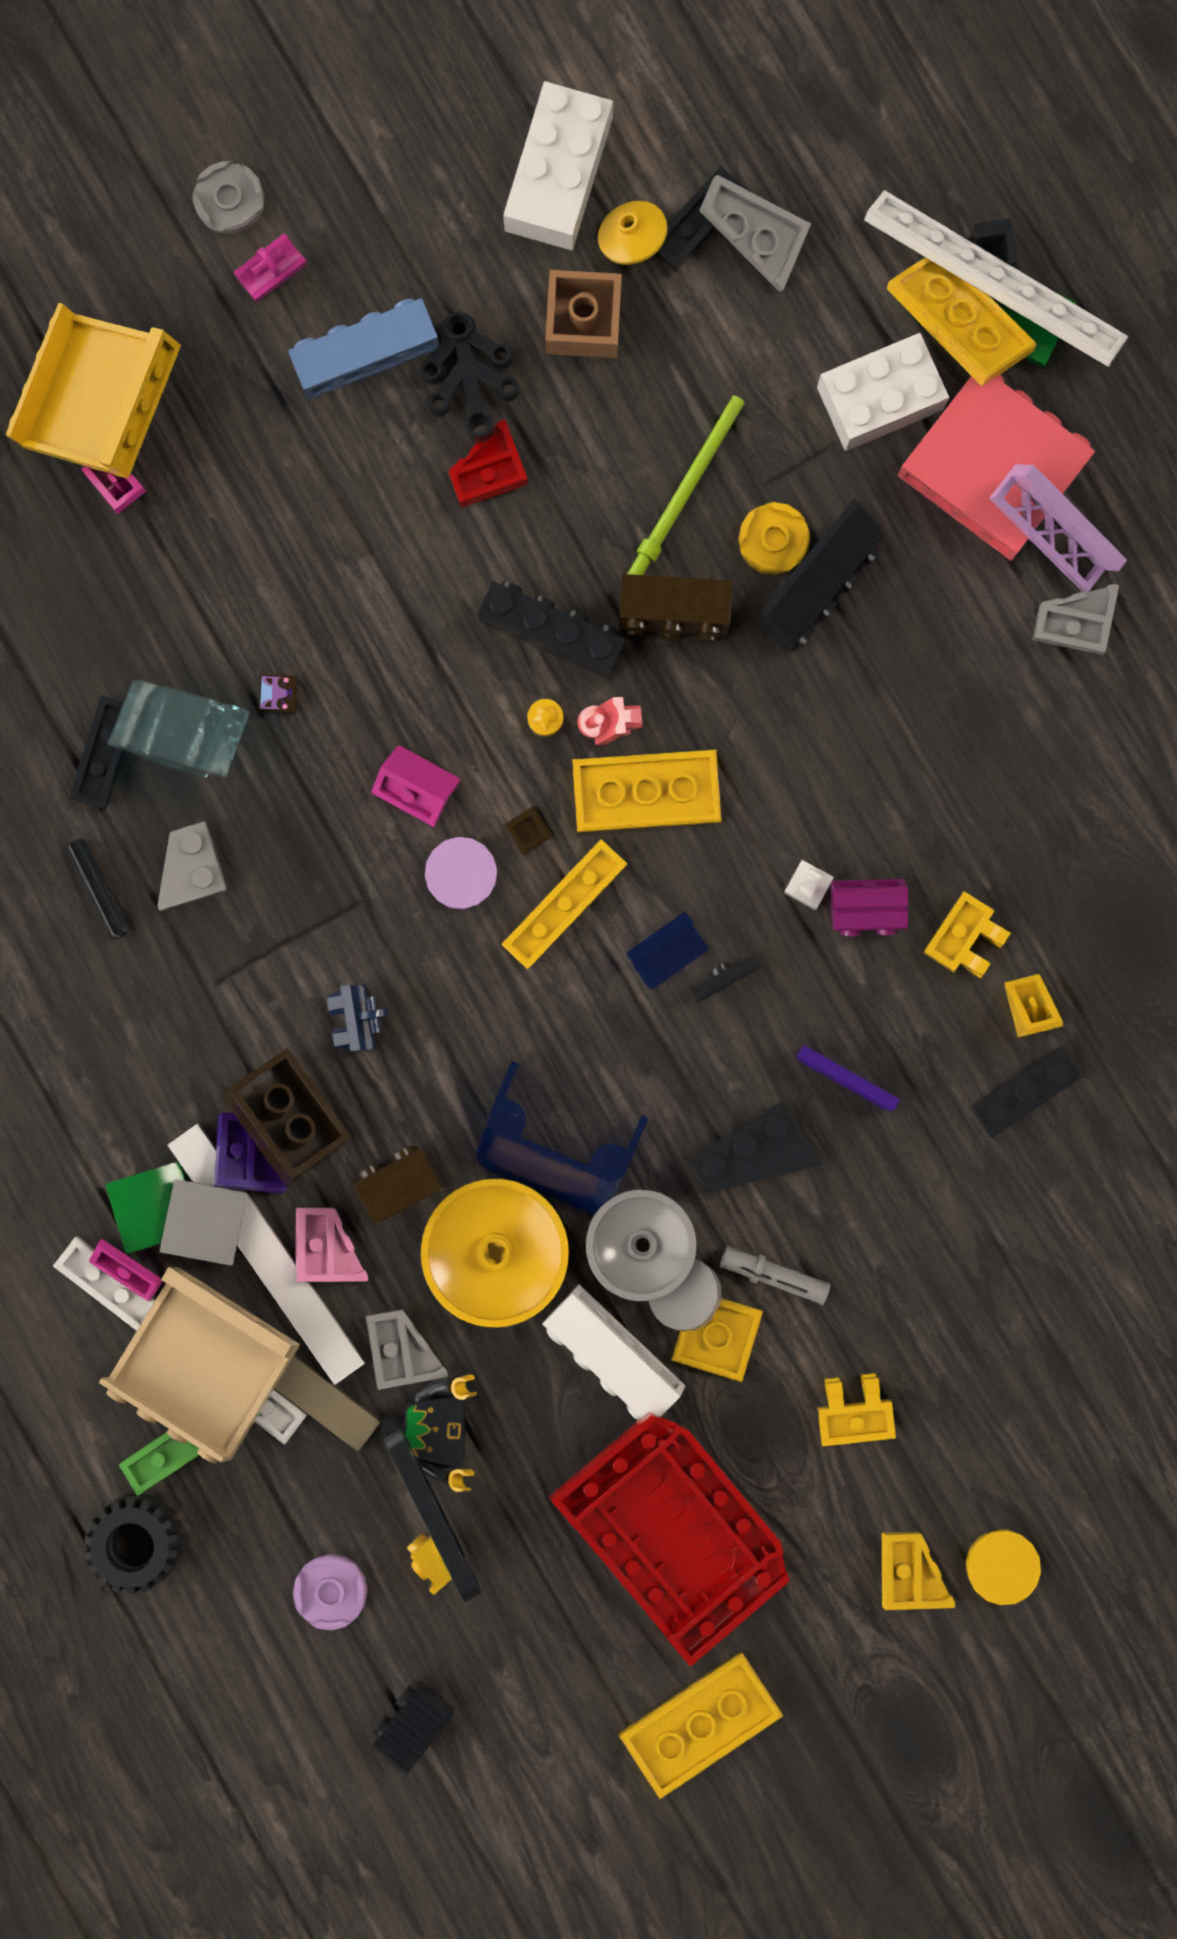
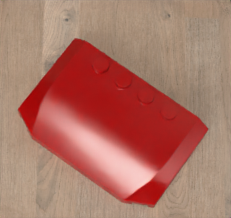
M651 1412L643 1416L549 1496L551 1502L572 1527L580 1533L690 1667L789 1582L782 1556L781 1541L686 1427Z

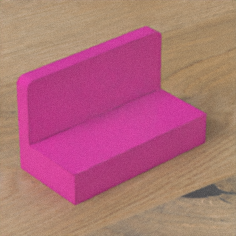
M397 746L381 766L371 793L434 827L441 817L448 798L457 788L460 778L402 746Z

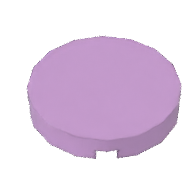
M456 837L443 841L433 849L426 862L425 878L429 891L437 901L452 909L466 910L479 906L492 893L496 886L497 868L494 857L483 844L472 838Z
M330 1553L317 1556L304 1565L295 1579L293 1597L297 1611L309 1624L319 1629L335 1630L346 1627L358 1617L365 1606L368 1588L365 1575L355 1562L345 1556Z

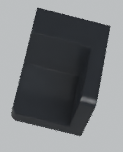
M1011 218L975 224L970 236L971 242L1010 266L1015 267L1018 257Z

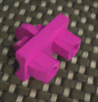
M284 233L266 248L261 247L258 249L254 257L234 271V275L254 301L258 303L308 264Z

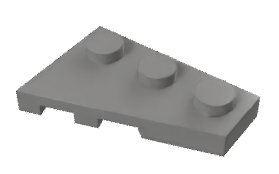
M719 175L715 176L700 212L779 292L784 290L811 223Z

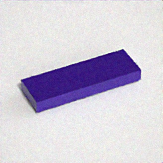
M805 1045L800 1047L795 1056L796 1060L887 1112L894 1111L900 1101L895 1096Z

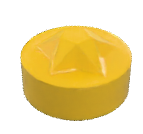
M550 699L536 701L531 705L527 714L529 727L539 736H552L563 725V711L555 701Z

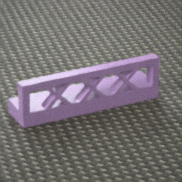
M1015 464L989 498L1082 592H1089L1105 570L1119 571L1127 561L1034 465ZM1014 484L1021 490L1022 506L1012 507L1004 499ZM1040 509L1045 514V530L1036 531L1031 526V510ZM1064 533L1068 537V553L1059 554L1055 550L1054 534ZM1086 556L1094 564V567L1085 578L1078 573L1077 557Z

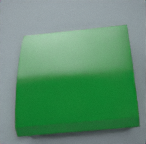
M179 1162L105 1184L126 1254L161 1244L174 1179L187 1181L183 1167Z

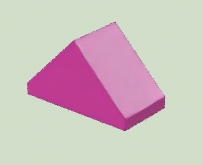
M86 466L81 469L117 514L146 492L132 473H130L129 478H124Z

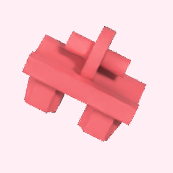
M612 697L600 706H589L581 711L577 722L579 730L583 735L595 738V745H607L621 736L629 735L631 730L642 727L640 705L624 706L623 697Z

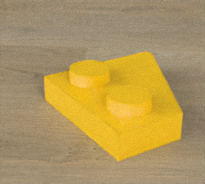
M919 1532L882 1533V1608L885 1610L955 1608V1601L949 1595L941 1579L940 1570L937 1564L933 1562L922 1534Z

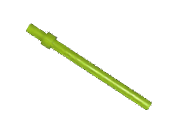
M733 395L649 538L643 539L637 549L638 556L627 574L643 575L651 562L655 563L662 551L660 547L745 404L741 398Z

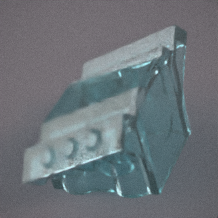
M133 680L108 745L138 755L148 762L207 778L208 774L226 777L250 712L234 705L222 704L209 698L173 688L157 686L146 681Z

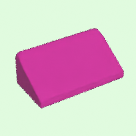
M103 1239L98 1242L89 1259L91 1264L146 1301L150 1302L163 1284L160 1277Z

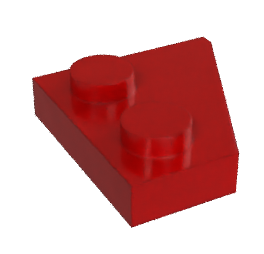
M505 419L500 420L495 425L496 430L491 439L486 442H477L470 449L468 456L460 459L448 471L461 508L528 485L525 470Z

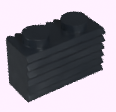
M422 1681L414 1689L408 1685L395 1702L399 1706L398 1710L391 1718L385 1714L372 1731V1734L376 1736L372 1748L405 1775L410 1772L434 1739L437 1738L438 1734L451 1720L455 1710L452 1705L443 1700L441 1696L437 1695L435 1691L431 1690Z

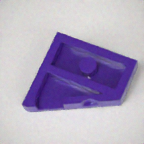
M222 1112L218 1118L214 1187L283 1194L287 1187L234 1113Z

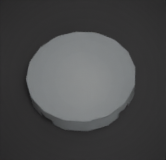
M222 161L210 165L200 173L193 191L192 200L198 217L208 228L218 233L236 234L247 230L258 221L264 209L265 196L259 178L249 167L243 164L242 166L234 164L232 161Z
M695 1259L689 1275L677 1289L664 1297L650 1300L649 1304L654 1316L663 1325L681 1332L695 1331L707 1325L712 1320L716 1309H719L722 1300L721 1284L716 1273L709 1266Z

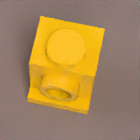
M422 1533L407 1546L411 1553L410 1557L413 1559L411 1567L422 1580L425 1581L429 1578L432 1581L429 1591L435 1595L452 1578L431 1535L427 1537Z

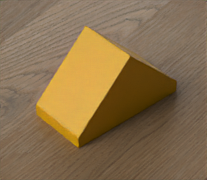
M1040 974L1005 982V990L1018 1037L1063 1026V1021Z

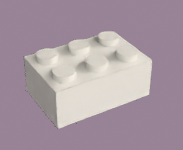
M921 333L820 375L817 389L845 452L943 411L949 399Z

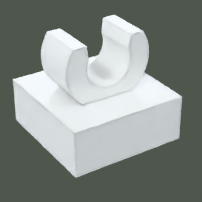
M802 860L784 893L816 910L834 877Z

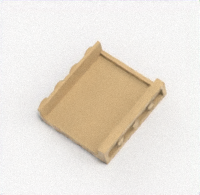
M168 1267L161 1279L166 1284L111 1375L101 1378L99 1383L108 1388L106 1394L113 1400L122 1404L129 1402L137 1407V1415L153 1424H156L158 1421L169 1428L167 1434L183 1444L189 1441L198 1447L197 1453L205 1460L214 1464L218 1461H229L233 1458L300 1344L183 1269Z

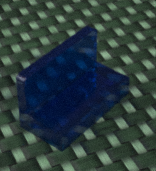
M686 911L625 954L628 961L650 990L663 983L708 950V946L693 927L694 923Z

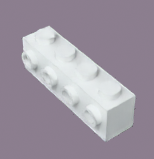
M579 1284L552 1311L543 1323L547 1328L546 1331L549 1337L559 1345L564 1344L574 1354L573 1357L580 1367L587 1371L591 1370L601 1379L602 1387L612 1396L618 1395L627 1404L629 1413L638 1421L648 1412L662 1416L677 1401L685 1388V1385Z

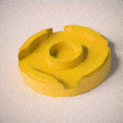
M772 502L757 509L755 508L748 513L741 524L738 542L741 555L749 566L760 573L775 576L788 573L800 565L808 552L811 536L805 519L799 511L788 504Z
M998 1529L997 1531H991L979 1536L972 1544L966 1559V1571L973 1589L986 1601L998 1605L1016 1604L1027 1598L1036 1588L1041 1574L1040 1557L1033 1544L1020 1533L1008 1529Z

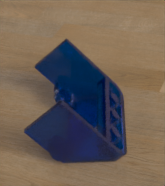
M511 1061L477 1147L476 1155L478 1162L488 1171L524 1184L538 1192L588 1213L596 1214L607 1201L616 1196L648 1118L640 1116L627 1149L615 1144L602 1145L594 1152L588 1166L520 1137L526 1124L525 1112L519 1104L506 1099L520 1067V1064Z

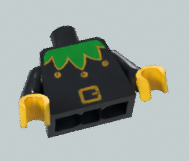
M472 1374L459 1378L434 1379L414 1391L411 1400H407L405 1403L404 1417H383V1439L385 1435L402 1428L425 1474L436 1481L448 1484L455 1492L471 1491L472 1488L466 1487L463 1484V1476H474L472 1469L456 1468L463 1467L466 1398L477 1395V1392L471 1393L465 1386L466 1381L475 1379Z

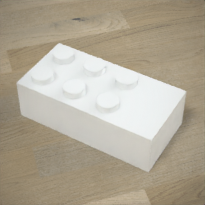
M544 81L503 218L506 232L573 251L613 119L612 100Z

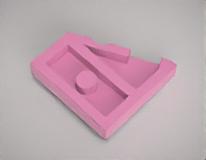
M296 1208V1282H367L368 1275L363 1270L354 1252L355 1248L349 1236L345 1234L342 1228V1222L335 1208Z

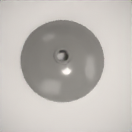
M649 1190L624 1192L607 1201L593 1217L586 1238V1254L595 1277L613 1294L633 1301L655 1300L677 1289L689 1275L697 1251L695 1230L684 1209L668 1196ZM640 1238H646L649 1241L650 1248L648 1251L641 1252L637 1249L636 1244Z

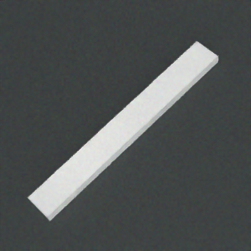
M885 190L867 211L864 221L1109 367L1128 338L1124 333Z
M196 1124L169 1143L168 1147L194 1183L214 1186L216 1147L200 1124ZM226 1188V1189H231V1190H237V1191L246 1192V1190ZM247 1193L237 1246L335 1385L366 1362L311 1283L296 1282L295 1260Z
M75 1237L53 1267L137 1331L157 1297L154 1295L150 1302L146 1301L91 1264L89 1259L95 1249L80 1237ZM274 1389L260 1411L262 1414L254 1422L285 1445L308 1414Z

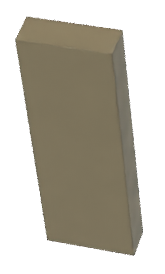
M295 1355L274 1388L357 1452L360 1451L381 1422L380 1419Z

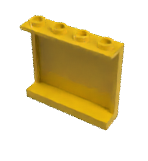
M58 303L55 313L49 322V328L41 348L37 352L29 378L23 387L15 413L10 419L6 436L25 449L129 478L181 345L164 330L152 327L150 333L127 328L74 314L65 305Z

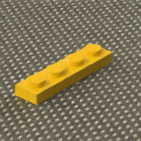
M601 839L501 945L529 970L627 866V863Z

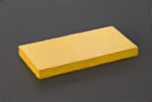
M926 257L891 279L888 283L887 290L982 387L1035 350L1036 342L988 294Z
M716 750L572 760L577 833L721 823Z
M740 1651L621 1731L619 1737L659 1799H661L783 1717V1714L743 1652Z

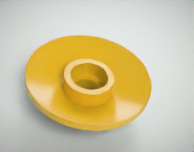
M632 201L616 207L605 217L599 228L598 243L602 253L610 261L622 265L637 264L649 259L657 253L666 239L668 231L666 218L656 205L646 201Z

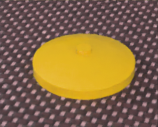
M485 1179L472 1182L455 1190L434 1210L425 1227L422 1238L421 1263L431 1292L451 1314L478 1326L506 1327L521 1323L535 1316L555 1297L567 1270L568 1240L558 1213L537 1191L511 1180Z

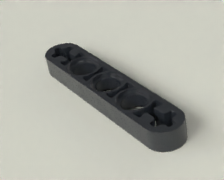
M399 1428L385 1435L384 1440L461 1598L464 1602H467L482 1594L481 1587L405 1432L402 1428Z

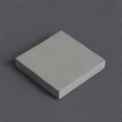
M174 1179L160 1252L233 1266L247 1192Z

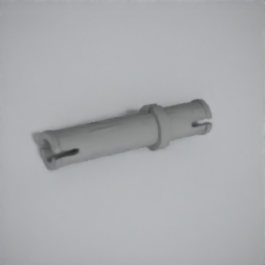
M727 1245L720 1261V1268L749 1277V1281L757 1284L760 1281L817 1302L820 1305L825 1303L829 1293V1282L818 1280L767 1261L766 1256L758 1254L756 1257Z

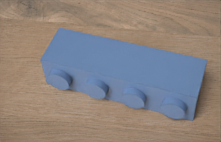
M420 298L415 301L413 299L400 301L394 306V309L382 314L380 312L369 313L361 319V322L349 327L347 325L336 326L328 331V335L315 340L314 338L303 339L297 342L294 348L288 350L306 398L310 400L433 352L438 348L439 342L424 302Z

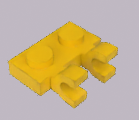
M964 891L923 953L953 973L961 964L969 972L981 978L991 963L969 950L976 938L981 934L990 943L1001 948L1011 933L989 920L994 913L993 909Z
M875 1373L860 1374L864 1402L844 1404L842 1382L839 1377L824 1378L828 1406L817 1407L822 1446L896 1438L892 1401L890 1399L880 1400L879 1378L876 1377Z

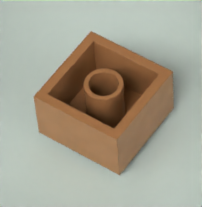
M563 270L549 271L545 337L546 354L617 358L622 274Z

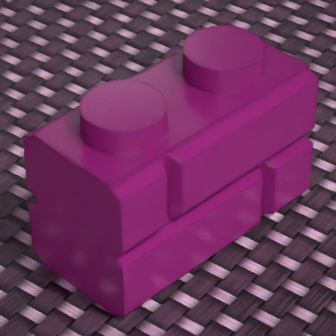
M904 879L831 881V923L834 931H840V934L844 936H858L862 934V930H876V933L880 935H894L898 933V929H907L908 886Z

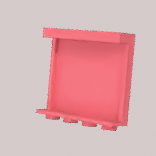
M1001 375L983 387L971 376L902 465L897 476L1012 561L1029 538L989 499L1015 464L1034 465L1063 494L1095 451L1090 448L1091 445L1085 437L1078 433L1072 434L1062 427L1060 419L1048 411L1042 412L1034 406L1032 399L1026 393L1020 390L1014 391L1007 386ZM1014 484L1004 499L1012 507L1022 506L1021 490ZM1040 509L1031 510V526L1036 530L1045 518V514Z

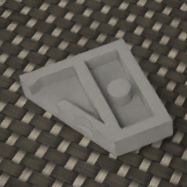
M1112 584L1106 588L1090 592L1084 591L1073 594L1071 597L1042 602L1039 605L1032 640L1103 655L1107 648L1119 585Z
M204 821L170 832L158 900L159 911L164 912L227 892L226 883L207 823Z
M402 1309L365 1316L378 1390L448 1377L447 1370L439 1362Z

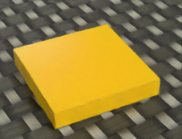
M722 1298L719 1309H716L712 1320L707 1325L695 1331L679 1332L671 1360L742 1382L763 1311Z

